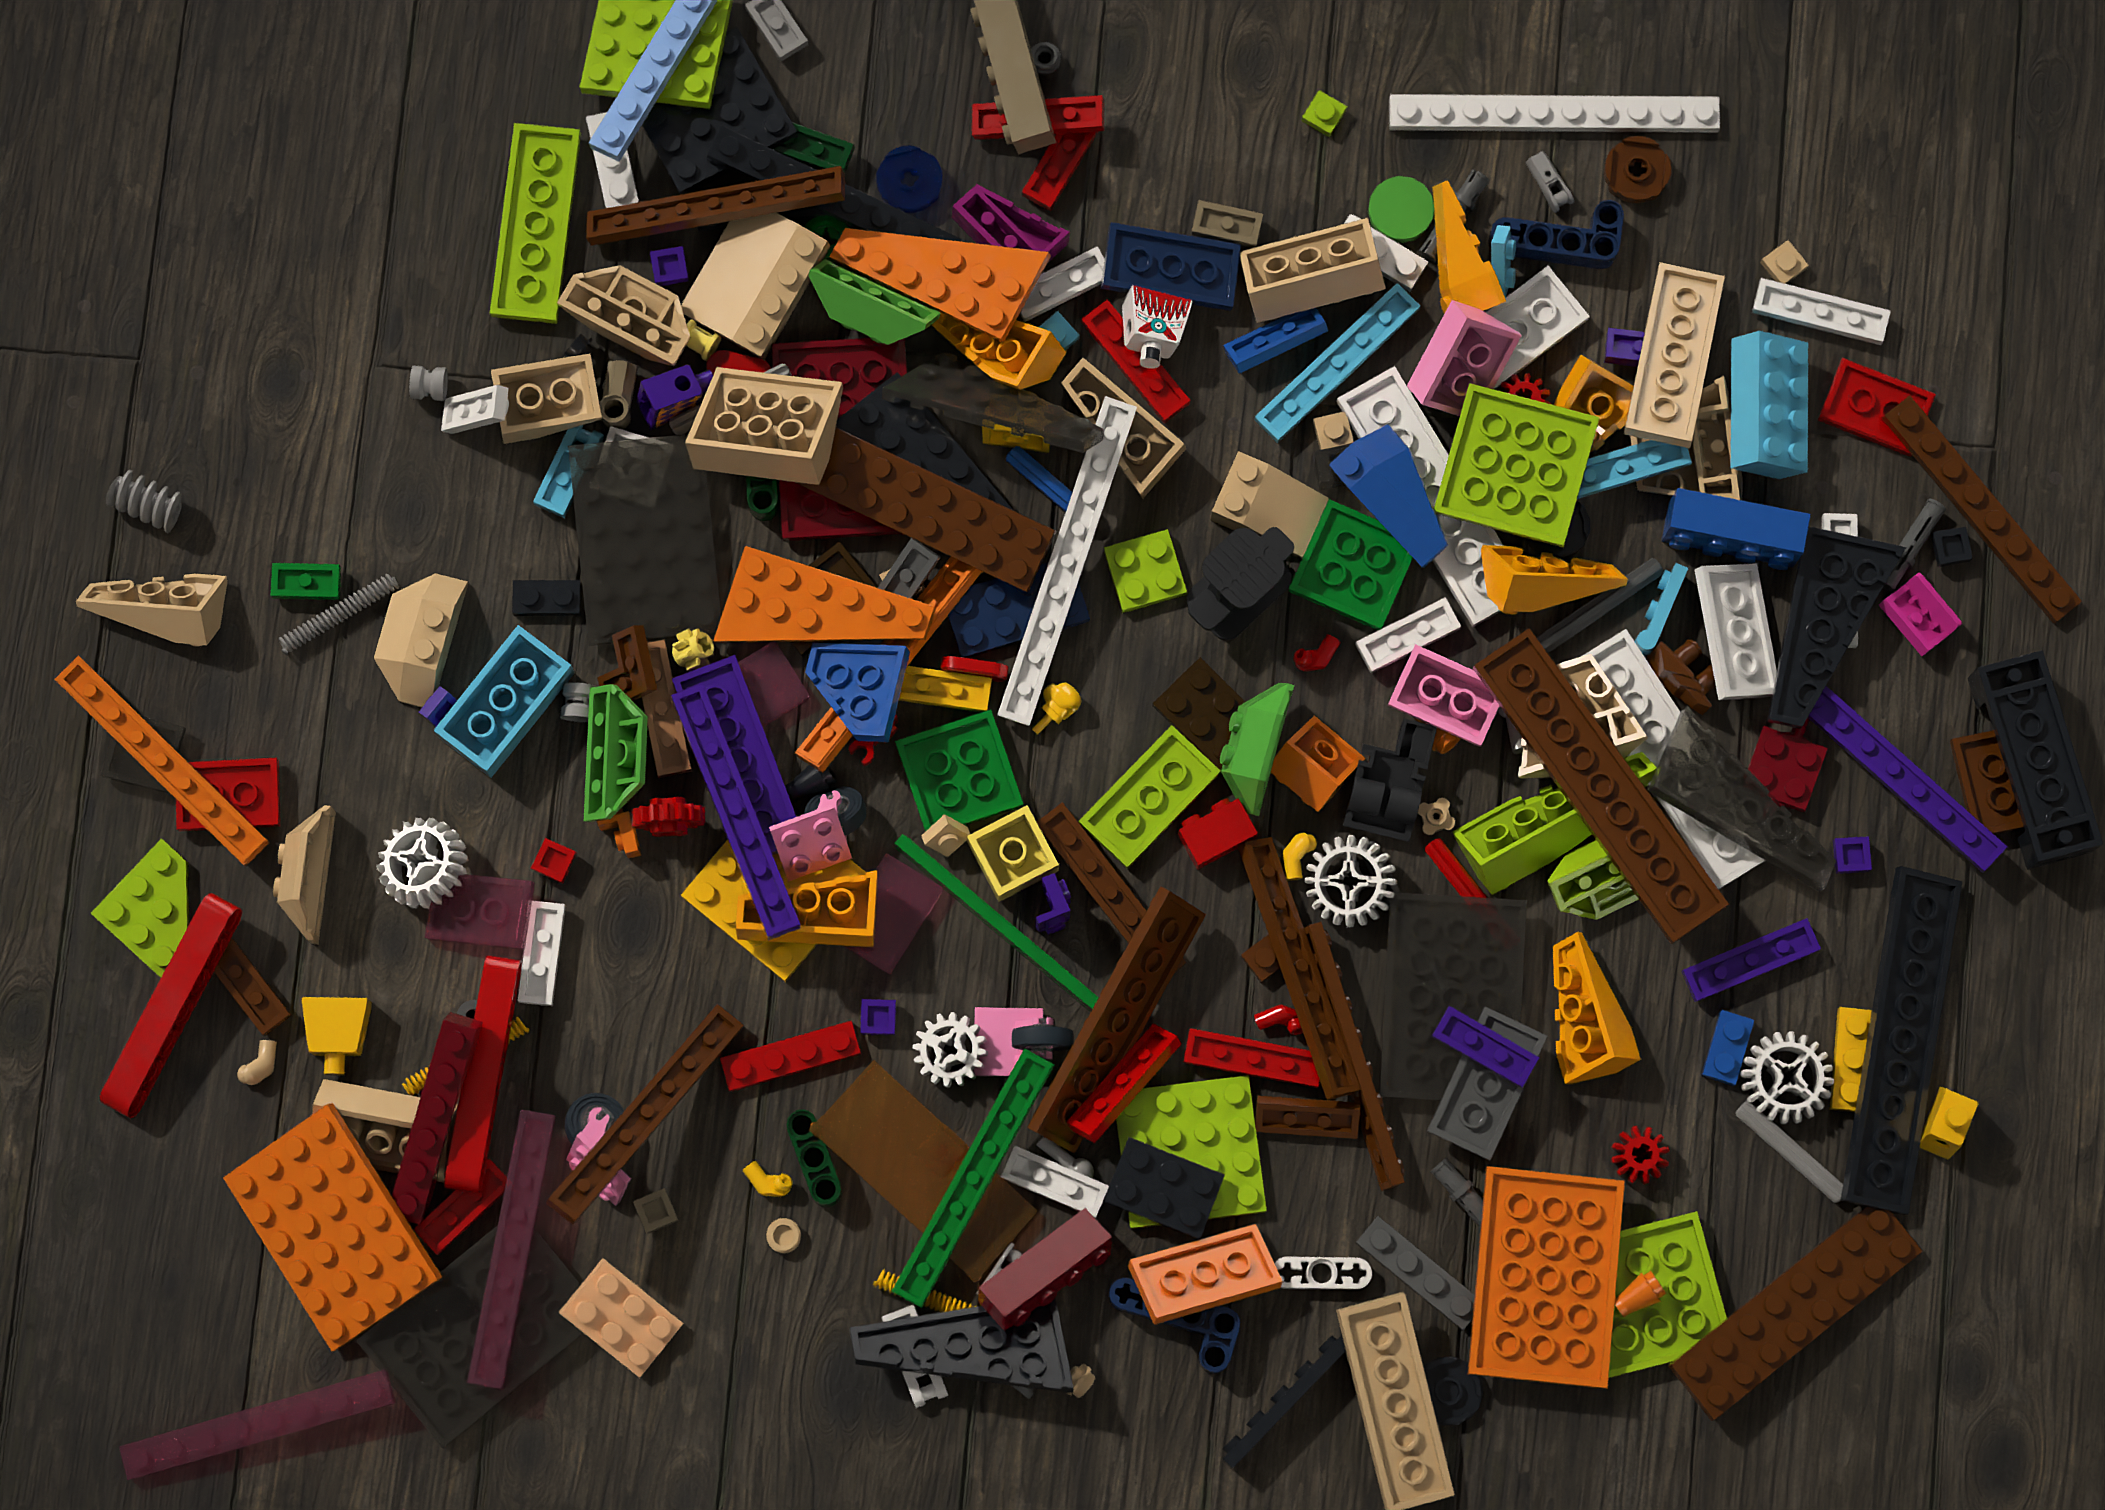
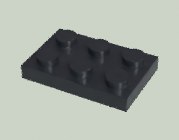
M1129 1137L1104 1202L1200 1240L1225 1174Z

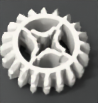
M416 818L413 826L409 822H403L402 832L392 829L395 836L392 841L383 840L384 845L388 848L386 851L378 852L379 858L384 862L376 865L378 871L382 873L379 880L381 884L386 886V893L391 897H395L398 903H407L409 907L415 909L419 904L423 908L429 909L431 901L437 905H442V895L444 894L448 897H453L450 889L453 885L462 886L461 881L457 878L459 875L467 874L466 868L462 864L469 861L468 856L463 853L466 847L465 843L459 840V834L454 829L451 830L450 826L445 822L438 823L434 818H428L426 822L421 818ZM437 841L441 842L443 847V861L437 858ZM402 865L408 868V885H405L402 879Z
M1349 835L1347 846H1345L1342 838L1336 837L1334 839L1336 849H1333L1329 843H1324L1322 846L1327 855L1324 857L1322 854L1315 852L1313 857L1320 862L1319 865H1307L1309 871L1315 872V878L1306 877L1305 883L1315 884V889L1308 890L1306 894L1307 897H1319L1312 904L1313 909H1319L1325 906L1321 914L1322 918L1327 919L1334 912L1333 924L1340 925L1345 916L1346 926L1353 927L1355 917L1357 916L1359 924L1364 926L1367 925L1366 913L1373 920H1377L1379 914L1375 907L1378 906L1385 911L1389 908L1387 903L1382 901L1383 896L1387 898H1394L1395 893L1386 891L1387 885L1397 884L1396 879L1386 877V874L1395 871V866H1383V863L1390 856L1388 853L1376 856L1381 847L1379 844L1374 843L1367 850L1368 838L1362 837L1358 846H1356L1355 836ZM1357 853L1370 861L1375 869L1376 876H1365L1361 873L1359 862H1356ZM1346 854L1342 870L1336 875L1326 876L1332 862ZM1352 872V877L1366 880V882L1358 883L1357 886L1352 885L1354 889L1350 890L1348 885L1335 882V880H1344V877H1349L1348 873ZM1325 886H1334L1341 890L1343 901H1345V909L1337 906L1330 899ZM1367 887H1376L1371 899L1363 906L1356 908V902H1358L1361 890Z
M1789 1031L1784 1042L1780 1032H1776L1773 1034V1043L1770 1039L1764 1037L1760 1040L1763 1049L1756 1045L1751 1047L1750 1051L1756 1059L1753 1057L1744 1058L1743 1062L1751 1067L1752 1070H1742L1740 1075L1744 1078H1751V1082H1747L1741 1087L1743 1091L1752 1089L1754 1092L1746 1100L1749 1103L1754 1102L1756 1099L1760 1101L1761 1104L1756 1108L1758 1113L1763 1112L1765 1108L1770 1109L1767 1118L1771 1121L1774 1120L1778 1112L1780 1113L1781 1124L1788 1122L1789 1114H1791L1795 1123H1800L1802 1121L1801 1111L1810 1119L1814 1116L1811 1105L1818 1110L1823 1109L1825 1106L1818 1097L1825 1099L1831 1097V1092L1823 1088V1086L1834 1084V1079L1824 1077V1073L1831 1072L1833 1066H1822L1821 1061L1828 1057L1826 1052L1821 1053L1819 1056L1814 1053L1819 1047V1043L1814 1042L1809 1048L1805 1046L1808 1038L1807 1035L1803 1034L1796 1043L1794 1032ZM1778 1051H1790L1800 1056L1793 1063L1786 1064L1779 1059H1773L1770 1054ZM1807 1063L1813 1073L1812 1091L1807 1088L1808 1084L1802 1077V1070ZM1763 1064L1767 1067L1766 1071L1770 1073L1773 1079L1772 1086L1768 1092L1765 1091L1761 1081ZM1797 1066L1791 1077V1081L1794 1083L1793 1086L1789 1082L1787 1085L1777 1089L1784 1077L1781 1070L1786 1073ZM1787 1091L1795 1096L1800 1095L1805 1101L1795 1105L1779 1103L1775 1099L1782 1092Z

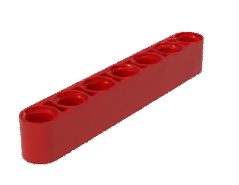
M209 893L202 900L100 1094V1102L128 1118H133L140 1112L241 920L242 909L213 893Z
M487 955L485 958L474 1019L482 1021L483 1025L460 1092L445 1174V1188L473 1193H480L482 1189L520 982L521 960Z

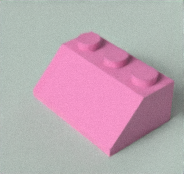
M1452 300L1407 387L1422 405L1460 416L1469 383L1493 389L1522 335L1484 311Z
M1416 644L1388 703V706L1479 747H1481L1499 708V704L1474 670Z

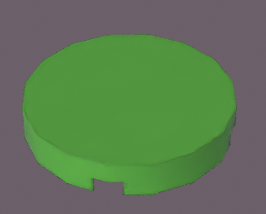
M1397 176L1386 179L1376 187L1370 197L1368 215L1371 225L1376 231L1395 242L1404 243L1416 240L1430 226L1434 215V202L1431 193L1423 183L1411 177Z

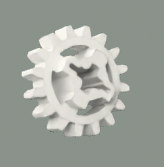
M954 1012L950 1013L949 1020H945L941 1014H937L936 1024H932L928 1020L925 1021V1025L928 1028L926 1033L917 1031L916 1035L922 1039L921 1044H913V1049L921 1052V1055L914 1058V1062L925 1065L920 1071L922 1075L926 1076L931 1072L933 1073L931 1076L932 1083L937 1084L943 1078L945 1087L950 1088L952 1080H956L958 1085L963 1086L964 1076L967 1075L974 1080L976 1076L972 1070L975 1067L984 1068V1065L979 1061V1057L987 1056L988 1051L980 1048V1045L984 1044L987 1039L984 1036H976L981 1029L979 1025L974 1024L968 1027L970 1018L964 1016L959 1022L957 1014ZM951 1028L949 1034L940 1037L936 1036L939 1031ZM966 1035L969 1036L972 1043V1054L965 1047ZM954 1043V1047L958 1050L957 1053L947 1056V1053L943 1050L944 1046H952ZM929 1046L934 1049L936 1054L935 1065L932 1064L929 1058ZM960 1063L965 1064V1066L958 1071L947 1072L950 1071L951 1067Z

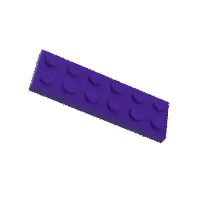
M730 656L672 678L677 693L703 683L772 855L777 854L778 851L769 827L795 818L796 814L736 656Z

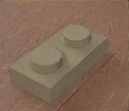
M1198 200L1191 235L1255 248L1263 214Z

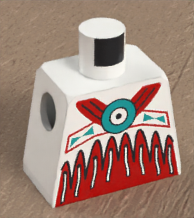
M1134 285L1131 286L1122 300L1124 345L1127 349L1141 352L1140 364L1143 367L1157 368L1160 366L1161 358L1166 359L1172 356L1180 343L1192 306V300Z

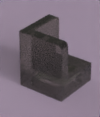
M1350 445L1314 451L1313 463L1319 491L1346 486L1329 464Z

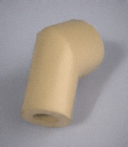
M260 1040L258 1058L248 1065H242L238 1070L237 1076L241 1083L255 1085L272 1074L275 1065L276 1041Z

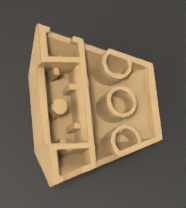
M1724 376L1714 380V383L1702 389L1691 447L1688 448L1692 465L1636 481L1638 491L1673 496L1676 489L1681 488L1742 500V471L1730 468L1731 401ZM1630 436L1631 445L1649 441L1648 439Z
M1592 654L1556 665L1623 758L1648 739V736ZM1522 738V764L1519 766L1518 777L1551 778Z

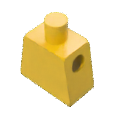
M302 997L309 1053L315 1056H324V1075H344L345 1056H361L372 1002L368 998Z
M1940 1086L1923 1127L1919 1148L1947 1160L1950 1159L1963 1144L1978 1102ZM1936 1140L1943 1141V1142H1945V1143H1947V1144H1942V1143H1940V1142H1938V1141H1936Z

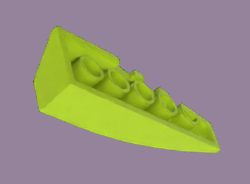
M1643 752L1624 758L1644 787L1659 774L1658 768ZM1552 785L1539 789L1540 795L1522 800L1521 796L1513 798L1452 831L1476 876L1492 895L1506 889L1509 885L1527 875L1538 871L1592 835L1559 788L1553 789Z

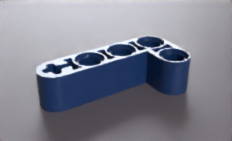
M1613 200L1600 202L1594 210L1589 229L1503 217L1494 222L1488 237V245L1491 249V242L1497 225L1511 226V239L1516 240L1515 257L1606 269L1614 263L1620 248L1624 218L1623 209L1619 203ZM1608 213L1614 217L1615 223L1605 224L1600 220L1599 215ZM1519 233L1524 234L1521 244H1518ZM1533 235L1541 236L1545 241V245L1540 247L1534 246L1530 243L1529 237ZM1572 240L1577 244L1578 250L1568 251L1563 247L1562 242ZM1605 245L1610 249L1611 254L1608 256L1599 255L1595 250V246Z
M1122 1278L1112 1284L1109 1291V1300L1114 1308L1152 1320L1144 1301H1142V1310L1135 1308L1138 1301L1127 1299L1126 1304H1122L1119 1302L1120 1296L1115 1294L1116 1290L1121 1291L1123 1286L1130 1287V1294L1140 1296L1134 1280ZM1217 1306L1200 1311V1320L1193 1324L1185 1322L1182 1317L1162 1322L1166 1325L1204 1335L1198 1358L1199 1364L1204 1371L1217 1374L1228 1366L1240 1328V1319L1234 1310L1224 1306ZM1219 1315L1229 1316L1234 1323L1232 1331L1226 1334L1218 1332L1214 1325L1215 1318ZM1210 1348L1221 1350L1224 1355L1223 1364L1218 1367L1208 1365L1205 1361L1206 1351Z

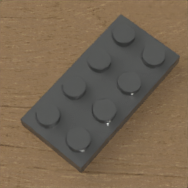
M1487 1007L1483 1008L1477 1021L1536 1056L1539 1055L1547 1038V1035ZM1462 1054L1427 1132L1490 1161L1524 1086L1520 1088Z

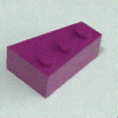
M978 184L953 205L952 219L977 244L1049 252L1051 255L1050 261L1069 243V231L1062 227L1059 229L1042 220V217L1034 213L1030 214L1014 206L1013 202Z

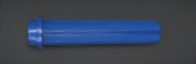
M1020 446L1012 448L1005 458L1006 461L1066 512L1072 491Z

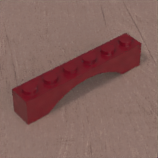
M452 1012L443 1019L392 1194V1198L406 1220L419 1225L427 1216L451 1120L483 1025L482 1021Z

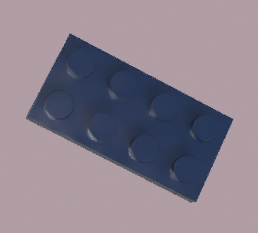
M1111 222L1108 228L1101 289L1128 293L1131 286L1134 285L1192 300V305L1231 311L1234 304L1240 244Z
M1048 563L1040 566L1029 592L998 578L972 585L948 614L961 657L971 658L1022 642ZM1079 582L1062 630L1090 621Z

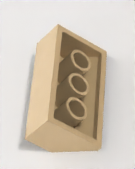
M1368 218L1240 251L1247 290L1257 323L1386 289Z
M323 1079L313 1103L312 1115L325 1105L333 1103L374 1169L398 1174L420 1097ZM458 1104L455 1107L437 1176V1181L439 1182L445 1181Z

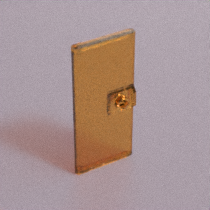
M875 1060L867 1066L826 1113L810 1125L809 1129L812 1134L824 1142L922 1234L969 1150V1146L956 1133L937 1119ZM996 1173L949 1259L963 1270L974 1283L979 1281L990 1264L1037 1213V1210Z

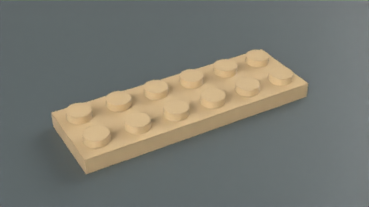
M1659 263L1624 430L1625 435L1685 448L1691 447L1725 276Z
M1401 1292L1336 1310L1385 1510H1404L1454 1496L1405 1293Z

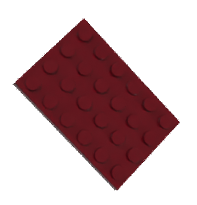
M870 338L772 344L773 368L785 363L790 369L792 376L843 383L837 419L897 372L908 384L905 338L889 345L877 343ZM779 480L783 541L903 534L795 482Z

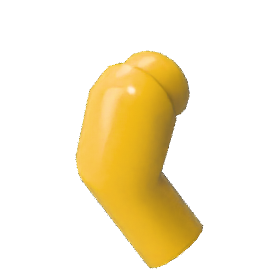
M1299 833L1295 835L1283 850L1287 881L1303 878L1301 859L1307 852L1314 851L1317 846L1316 838L1312 834Z
M757 1161L750 1163L742 1170L762 1196H785L790 1192L793 1185L791 1177L787 1174L766 1175Z

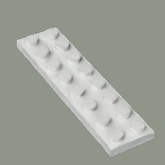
M1394 366L1340 396L1336 402L1342 412L1346 414L1351 427L1359 439L1387 424L1392 427L1410 448L1414 457V464L1424 482L1426 494L1434 509L1449 455ZM1436 514L1449 546L1432 561L1470 624L1474 627L1501 612L1498 606L1487 596L1481 549L1482 545L1503 546L1494 529Z
M1627 629L1582 655L1592 654L1648 736V739L1627 755V757L1643 752L1658 768L1659 774L1646 787L1716 887L1721 889L1771 858L1774 854Z

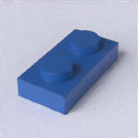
M1724 1010L1720 1011L1701 1076L1732 1086L1736 1085L1753 1027V1019Z

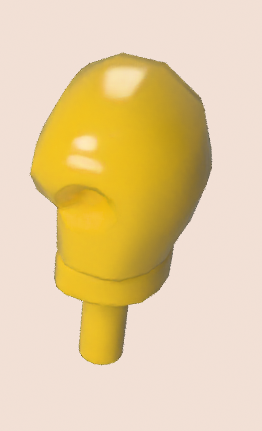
M1066 682L1058 685L1051 683L1044 689L1043 696L1046 704L1041 708L1047 714L1032 728L1037 735L1052 720L1059 724L1062 720L1075 713L1082 702L1081 696L1070 684Z

